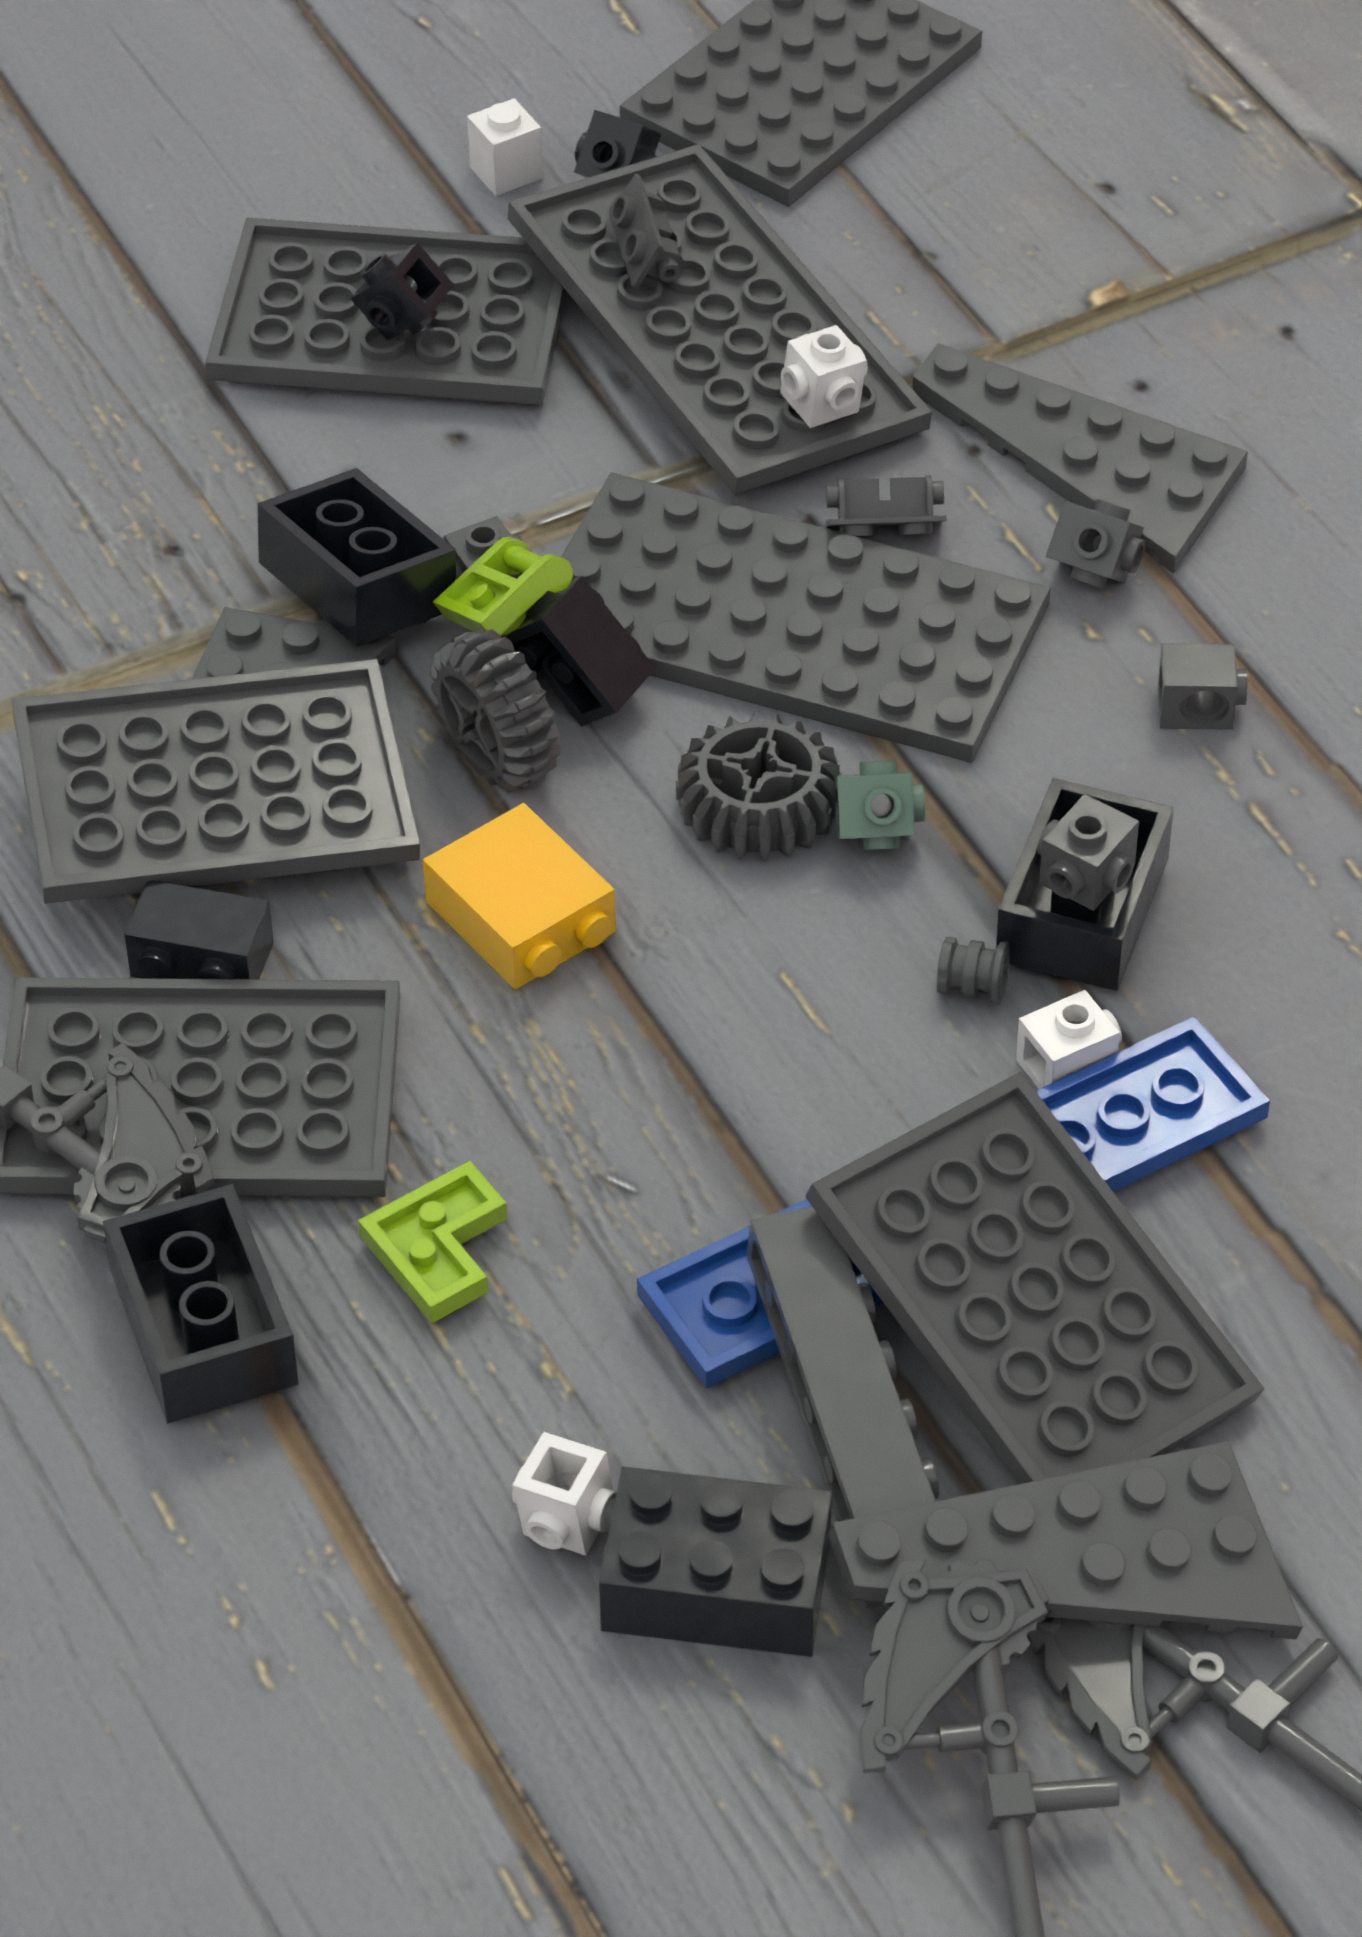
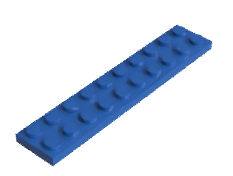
M1196 1016L1036 1090L1037 1094L1113 1192L1268 1118L1270 1100ZM805 1199L775 1214L811 1207V1204ZM750 1226L637 1278V1296L706 1389L780 1353L746 1256ZM852 1266L858 1284L866 1282L869 1285L875 1307L883 1304V1301L857 1266Z

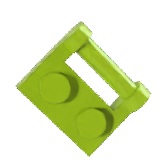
M503 537L459 576L433 603L446 619L472 631L480 628L485 631L493 629L500 636H505L516 630L523 623L526 611L547 591L556 593L565 590L572 581L573 568L570 562L563 557L555 554H545L542 556L530 551L528 545L519 539ZM522 573V575H520L517 579L507 575H516Z

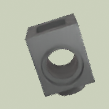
M1161 643L1157 684L1160 729L1233 730L1235 705H1246L1247 669H1236L1234 644Z

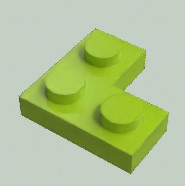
M468 1161L359 1219V1236L427 1319L434 1323L488 1293L487 1275L461 1244L507 1220V1203L471 1161Z

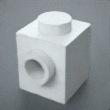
M515 98L467 116L470 168L496 197L543 179L541 127Z
M1083 990L1019 1018L1016 1061L1037 1088L1041 1089L1117 1053L1118 1047L1122 1042L1121 1030L1113 1014L1107 1009L1101 1010L1088 992Z

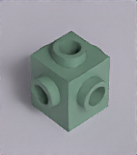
M897 761L859 762L860 774L833 776L838 802H835L836 838H863L864 850L900 848V836H915L914 822L925 821L923 784L913 785L912 773L897 772ZM884 794L888 798L889 807L883 815L875 816L871 810V802L875 796Z

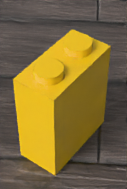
M525 803L518 805L423 859L426 903L514 990L537 977L548 975L559 964L587 948L598 946L609 935L616 932L615 889Z

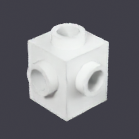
M837 325L789 340L785 364L781 370L782 385L780 393L810 428L857 413L860 408L864 377L867 375L868 370L867 359L862 349L858 345L853 344Z
M543 1432L512 1484V1499L517 1505L523 1535L530 1537L534 1542L545 1548H564L586 1556L599 1532L605 1533L610 1529L617 1492L614 1491L607 1452Z

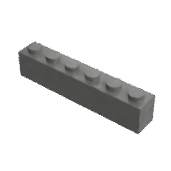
M812 1206L751 1219L746 1256L827 1491H832V1506L837 1521L935 1502V1499L939 1497V1483L936 1470L929 1457L920 1458L914 1439L918 1437V1426L915 1412L908 1398L899 1399L893 1382L897 1378L895 1357L887 1340L878 1341L872 1324L876 1321V1309L869 1285L866 1282L858 1284L852 1268L855 1265ZM865 1600L867 1608L884 1603Z

